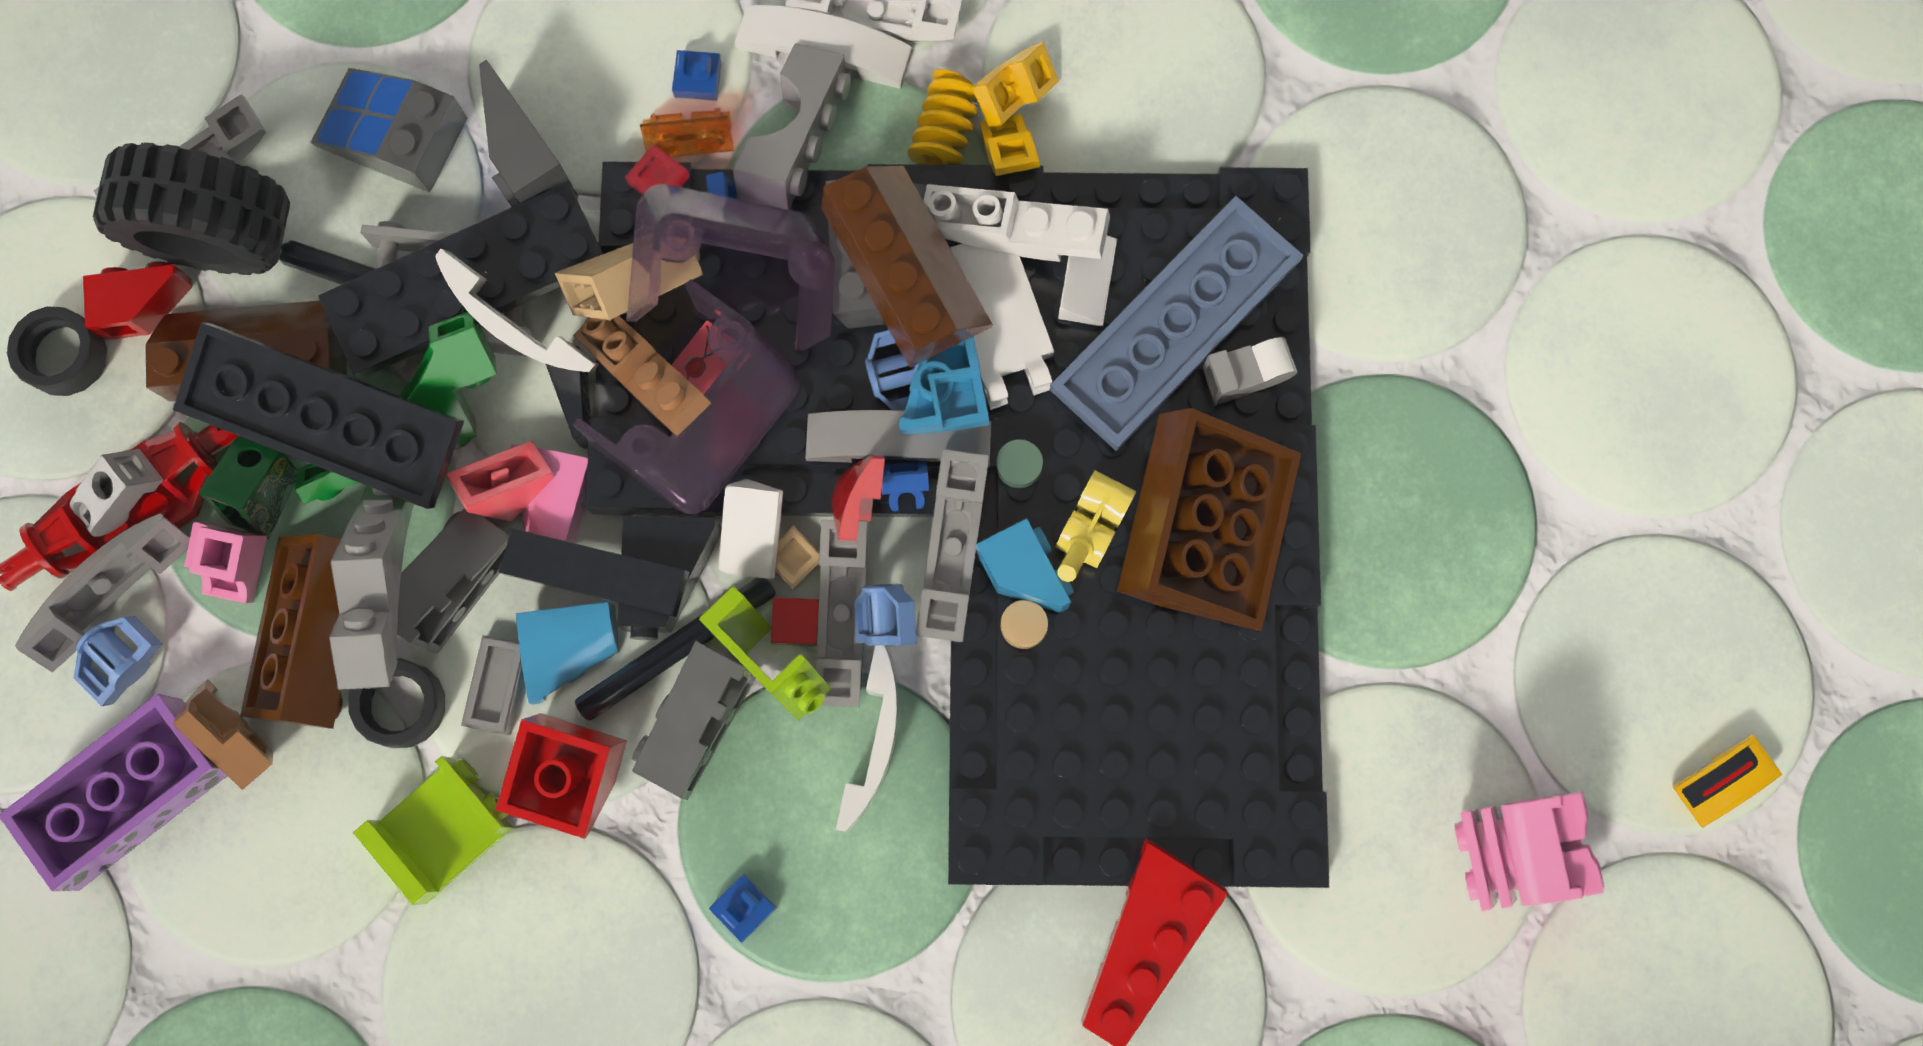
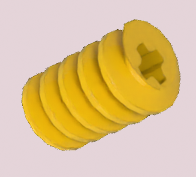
M936 69L932 75L933 81L927 89L928 97L922 104L923 112L917 119L918 128L912 135L913 144L908 148L907 155L917 164L959 165L963 161V156L954 149H965L968 146V140L961 134L972 132L973 124L966 118L977 116L978 108L973 103H978V100L972 88L974 85L963 75L946 69Z

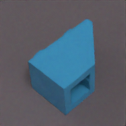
M1025 519L976 544V554L997 593L1017 600L1032 601L1040 607L1058 613L1069 608L1071 601L1068 595L1074 593L1070 582L1060 579L1058 569L1054 571L1046 556L1052 550L1040 527L1032 529L1028 520Z

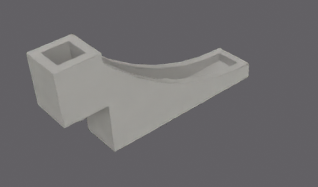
M366 486L331 560L340 613L330 635L338 690L389 687L398 664L396 653L400 579L407 530L414 504Z

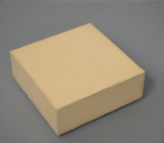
M794 525L778 540L775 573L793 591L819 567L820 551Z

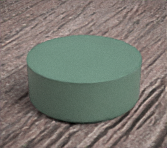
M1013 440L1006 443L1000 449L996 461V469L1000 479L1005 484L1014 488H1024L1032 485L1039 478L1043 466L1041 452L1033 443L1026 440Z

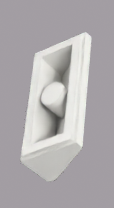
M1106 236L1102 259L1068 256L1058 319L1103 326L1117 239Z
M749 479L726 486L718 564L719 571L757 578H775L783 491Z

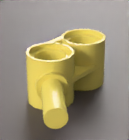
M1096 470L1093 472L1076 506L1078 508L1077 512L1073 511L1055 546L1067 553L1058 568L1060 579L1066 582L1073 581L1083 563H1087L1095 568L1099 566L1116 532L1114 531L1115 528L1119 527L1135 496V490Z

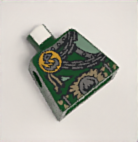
M237 436L201 488L199 494L228 524L248 532L266 535L267 539H269L294 487L297 469L286 454Z

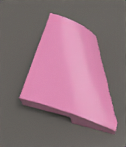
M511 445L510 449L519 445ZM537 448L553 472V479L521 512L524 531L575 543L584 512L581 502L586 488L589 459L568 453Z

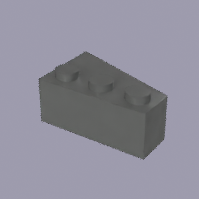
M695 641L670 694L664 698L655 716L657 720L649 736L645 735L641 739L633 753L632 760L636 761L632 772L677 797L688 800L756 678L745 667Z

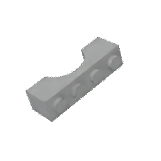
M798 43L794 44L780 72L783 105L792 110L797 116L789 125L777 132L761 136H749L733 168L737 200L789 212L795 196L803 194L807 183V170L811 163H817L819 160L825 131L830 132L833 129L837 115V105L840 100H846L851 85V76L846 74L845 54Z

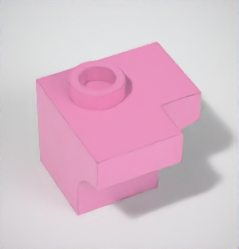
M193 522L184 567L190 568L189 573L201 575L202 594L242 603H252L255 598L267 536L205 522Z

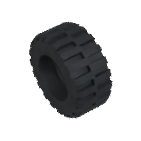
M142 142L140 145L127 143L122 147H116L105 159L93 211V220L97 230L101 234H105V237L110 241L118 242L124 248L136 250L154 259L159 258L175 265H185L198 270H211L223 274H263L272 269L279 261L290 201L285 189L281 185H277L274 179L259 174L258 170L249 166L236 164L233 160L208 155L207 152L195 149L192 151L168 144L160 146Z

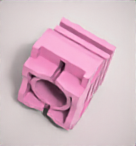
M1583 791L1507 803L1500 806L1502 818H1499L1497 806L1480 809L1483 821H1480L1478 809L1461 812L1462 821L1455 823V832L1460 852L1469 850L1473 868L1469 869L1470 872L1465 873L1468 893L1471 901H1480L1482 911L1492 910L1498 903L1496 893H1499L1502 908L1512 907L1517 900L1515 890H1519L1523 906L1579 899L1587 895L1604 893L1605 885L1600 863L1593 854L1590 845H1582L1581 839H1585V835H1587L1588 811Z

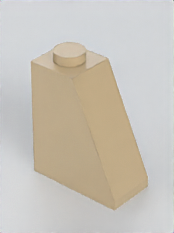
M664 231L556 272L555 275L572 315L611 320L703 275V272L698 262L700 260L698 247L687 235V232Z

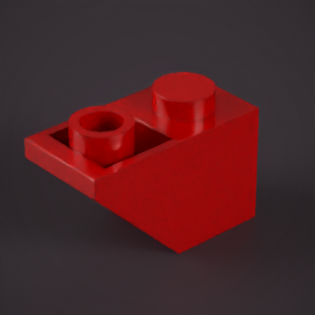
M163 261L147 263L145 268L128 270L121 267H108L102 269L101 274L83 276L85 327L105 340L151 335L163 316L169 314L192 288V278L172 263Z

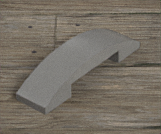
M240 94L205 117L204 119L209 127L180 145V148L207 152L208 155L219 158L224 157L239 164L260 142L266 130L247 99ZM99 187L93 190L96 196L98 194Z
M853 410L808 414L805 459L806 461L852 463V459H865L871 455L884 456L885 460L941 462L942 450L945 449L988 455L989 468L991 421H989L987 426L925 434H901L899 421L903 417L904 411Z
M942 450L916 636L963 642L987 476L988 455Z
M162 514L150 517L122 532L89 556L63 580L31 618L16 642L15 647L18 651L53 673L77 651V643L84 635L83 630L148 570L152 568L158 574L166 570L188 549L190 537Z
M821 519L817 655L814 669L832 688L826 694L822 704L826 706L860 707L864 643H857L854 601L862 592V588L867 585V521H859L857 541H843L837 538L834 520Z

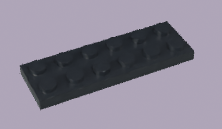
M566 182L322 293L318 297L353 375L360 380L427 349L429 346V326L468 312L457 299L440 270L435 257L440 249L451 252L487 279L476 295L501 314L559 288L560 284L555 275L556 272L603 255V252L569 182Z
M203 322L200 324L173 410L426 509L435 508L464 420L212 323Z

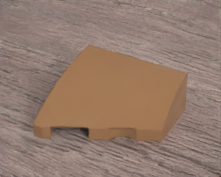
M207 679L186 701L172 724L243 790L273 764V751L250 728L244 718L240 717L237 711L227 707L214 695L218 689Z

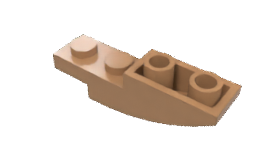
M620 316L611 320L589 317L573 335L648 411L676 436L711 404L701 391L659 355Z

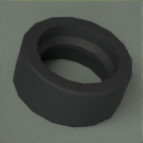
M46 306L31 311L17 322L9 336L6 353L10 368L21 381L49 395L70 396L84 391L99 378L106 365L107 346L105 339L85 327V318L65 307ZM63 327L75 330L79 335L80 347L79 354L73 364L62 373L53 376L40 373L37 369L35 358L37 348L43 338L52 331Z
M397 658L398 664L393 677L404 676L412 679L420 686L424 695V707L419 719L412 726L400 731H390L382 728L374 720L371 712V701L378 687L351 689L348 713L354 728L366 740L389 748H411L426 741L439 728L445 713V692L439 679L427 667Z

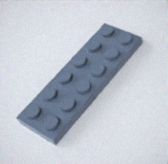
M1235 196L1050 385L1049 390L1117 451L1301 261L1303 254Z

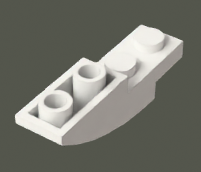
M927 184L923 201L945 239L986 250L1040 260L1060 262L1062 255L1102 259L1110 221L1108 209L1018 201L1015 192Z

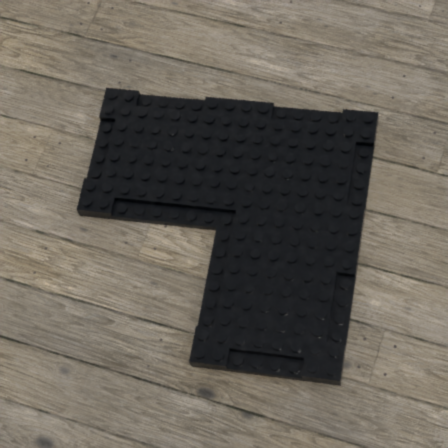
M602 161L598 243L603 254L664 231H685L698 247L700 253V260L698 262L703 272V275L619 316L671 365L706 320L743 345L745 351L708 397L711 404L678 436L673 434L596 359L599 365L596 368L594 418H590L585 508L592 514L723 516L726 486L749 479L783 491L781 516L833 517L831 501L835 485L848 468L862 459H852V463L806 461L808 414L853 410L892 411L879 398L874 396L865 364L874 334L889 330L886 324L848 329L833 314L828 219L821 208L823 190L826 181L838 180L855 171L807 170L805 190L801 196H795L789 212L741 201L744 229L727 232L715 221L702 222L700 220V213L692 214L690 195L698 192H708L706 175L723 171L735 182L733 169H693L691 162H672L690 177L661 209L628 184L645 162ZM867 164V167L904 166L913 183L926 186L930 184L1015 192L1018 201L1108 209L1110 221L1107 235L1117 239L1103 326L1058 319L1068 262L1067 255H1062L1060 262L1020 256L1054 349V356L1044 359L1052 383L1235 196L1303 254L1301 261L1211 353L1214 354L1224 350L1230 352L1246 346L1252 347L1270 339L1283 337L1286 340L1297 370L1295 376L1284 382L1215 406L1202 369L1206 361L1205 359L1117 451L1050 390L1033 395L1024 369L1001 376L1007 389L1008 404L990 409L985 396L989 421H991L990 466L987 468L977 543L1027 519L1032 529L1040 527L1045 534L1052 550L1046 556L1055 571L1060 567L1067 554L1055 546L1073 511L1077 512L1078 508L1076 506L1095 470L1135 490L1136 493L1119 527L1115 528L1114 531L1116 532L1099 566L1095 568L1087 563H1083L1076 578L1070 581L1074 593L1068 595L1071 601L1069 608L1058 613L1041 607L1047 615L1048 628L1043 640L1032 648H1016L1004 639L1001 632L1002 615L1009 605L1020 600L996 592L980 559L975 554L963 642L951 641L948 885L1129 886L1132 875L1134 876L1145 838H1148L1223 887L1330 888L1327 792H1323L1317 610V607L1321 605L1316 425H1312L1307 271V257L1311 252L1308 168L1220 167L1217 174L1044 172V166H1040L1039 168L996 176L991 165ZM945 239L949 248L962 244ZM896 343L875 348L872 361L901 354V351ZM906 366L895 370L883 372L878 374V377L882 378L893 374L912 370L913 366ZM910 385L880 393L888 401L909 397ZM1193 408L1301 453L1262 631L1154 605L1117 592L1159 414ZM1010 441H1029L1041 452L1043 459L1041 474L1028 487H1011L1005 484L997 473L996 461L998 453ZM885 460L884 462L900 461V460ZM927 461L929 490L924 491L925 502L922 509L916 508L915 496L906 492L898 497V511H892L889 505V494L882 495L881 488L880 499H873L871 517L933 518L941 462Z

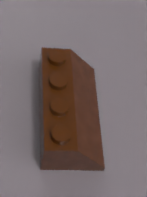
M868 166L824 186L821 208L909 367L923 362L992 327L991 320L904 166Z
M320 300L165 314L145 344L146 388L169 402L176 401L201 322L212 323L347 375L346 357Z
M322 534L283 536L278 538L240 717L333 729L335 720L339 717L343 707V697L341 689L338 690L330 643L331 632L340 614L331 560L341 539Z

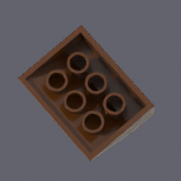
M1193 408L1159 414L1117 592L1154 605L1262 631L1301 453Z

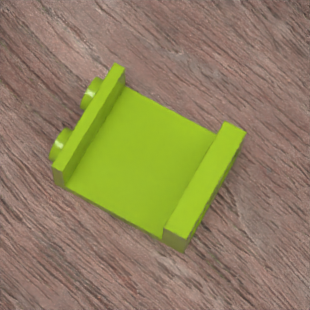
M734 586L699 618L797 721L804 715L812 714L823 704L826 694L832 688L801 654L773 680L747 655L771 631V626Z
M446 756L438 758L435 763L440 769L380 821L367 820L353 832L412 905L427 904L513 829L505 819L509 814L496 811L499 798L493 793H490L488 796L484 794L475 783L480 779L478 773L463 758H460L458 761L455 758Z

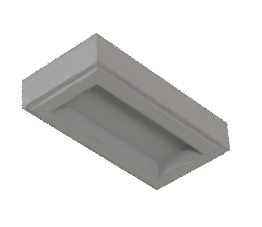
M482 635L461 726L510 735L524 677L519 642Z

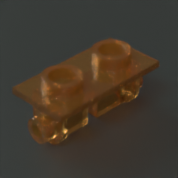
M721 108L691 112V119L684 120L682 113L651 114L650 119H643V124H640L648 159L656 150L664 157L734 151L731 134L730 111L722 112Z

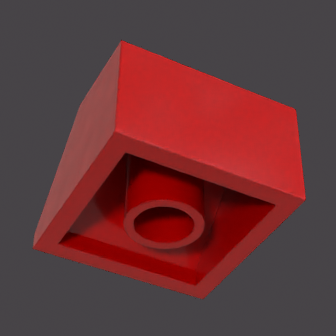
M543 713L521 719L496 811L579 838H587L615 785L627 740Z

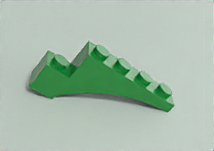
M469 312L429 326V346L415 374L399 395L464 420L455 450L466 446L471 439L477 437L476 419L461 388L473 389L487 383L492 376L497 375L495 355L479 322ZM307 464L297 469L295 491L303 504H306L316 499L319 501L332 499L340 494L343 489L359 482L313 464Z

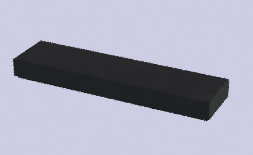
M513 528L511 529L499 573L505 576L672 617H677L689 576V572L684 569Z

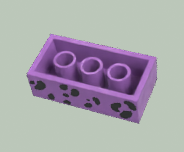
M156 694L0 813L1 821L52 892L80 891L227 777L221 769L172 724L176 715L185 704L182 699Z

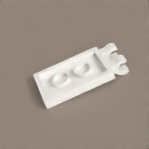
M966 244L950 247L993 324L991 328L974 336L982 386L990 409L1008 404V393L1001 376L1023 369L1026 372L1033 395L1049 391L1052 379L1044 359L1053 357L1054 349L1020 256L986 250Z

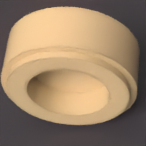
M1028 600L1016 601L1009 605L1002 615V635L1010 645L1016 648L1028 649L1038 645L1047 632V615L1035 602Z

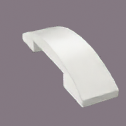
M786 0L785 6L847 19L883 32L898 40L939 41L955 38L963 0Z
M774 5L746 6L735 42V47L738 49L777 58L779 52L790 54L795 43L845 54V68L858 71L859 79L901 89L912 51L910 45L865 25L816 11Z
M440 249L435 257L440 270L457 299L495 337L522 354L555 367L584 372H593L599 364L562 336H556L548 348L476 295L487 279L447 250Z
M883 645L875 646L866 691L869 695L883 697L865 786L845 784L836 830L848 833L862 818L875 799L885 779L895 746L898 724V695L892 664Z

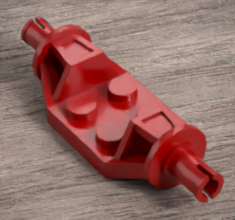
M178 422L173 427L174 431L141 442L131 450L140 449L163 478V481L155 491L144 493L129 511L127 521L109 534L96 537L91 535L86 525L74 513L69 504L76 493V489L81 484L79 483L67 491L34 524L26 523L19 529L20 537L26 547L0 563V574L2 575L0 576V585L8 591H13L17 586L43 569L51 575L63 579L107 542L132 526L158 514H162L180 529L198 517L205 499L199 492L218 465L215 455L231 445L238 435L212 425H208L197 433L185 423ZM194 461L198 468L183 486L177 475ZM77 543L86 549V551L67 557L62 552V550Z

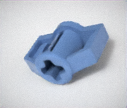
M889 330L874 334L868 357L865 359L873 394L892 411H905L909 397L888 401L880 392L910 385L914 373L917 372L919 363L914 365L912 370L879 378L878 374L909 365L902 353L872 361L875 348L896 343Z
M878 584L864 586L862 592L854 601L857 643H865L868 646L917 644L914 600L904 591L903 585Z
M136 616L122 617L98 624L88 630L77 643L76 650L78 652L73 678L101 707L113 705L127 687L133 685L146 673L150 666L149 660L163 643ZM116 626L138 646L135 652L114 633ZM92 660L109 676V684L91 668Z

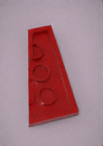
M1145 838L1134 876L1132 875L1126 892V900L1119 919L1115 922L1110 937V945L1105 959L1099 967L1081 1018L1084 1028L1113 1046H1127L1228 895L1225 887L1148 838Z

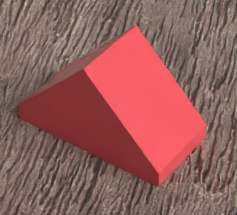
M533 441L446 473L447 480L467 512L510 522L553 479V472Z

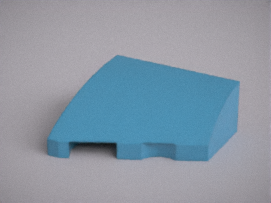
M974 336L919 363L909 388L910 395L903 417L899 421L901 434L947 432L989 425Z
M609 602L516 613L522 670L528 702L531 705L542 703L547 695L567 682H574L583 676L587 669L597 663L605 662L619 652L615 606Z

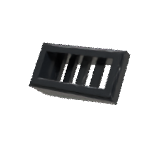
M546 364L572 438L580 448L586 449L589 442V422L591 418L588 372L573 371Z

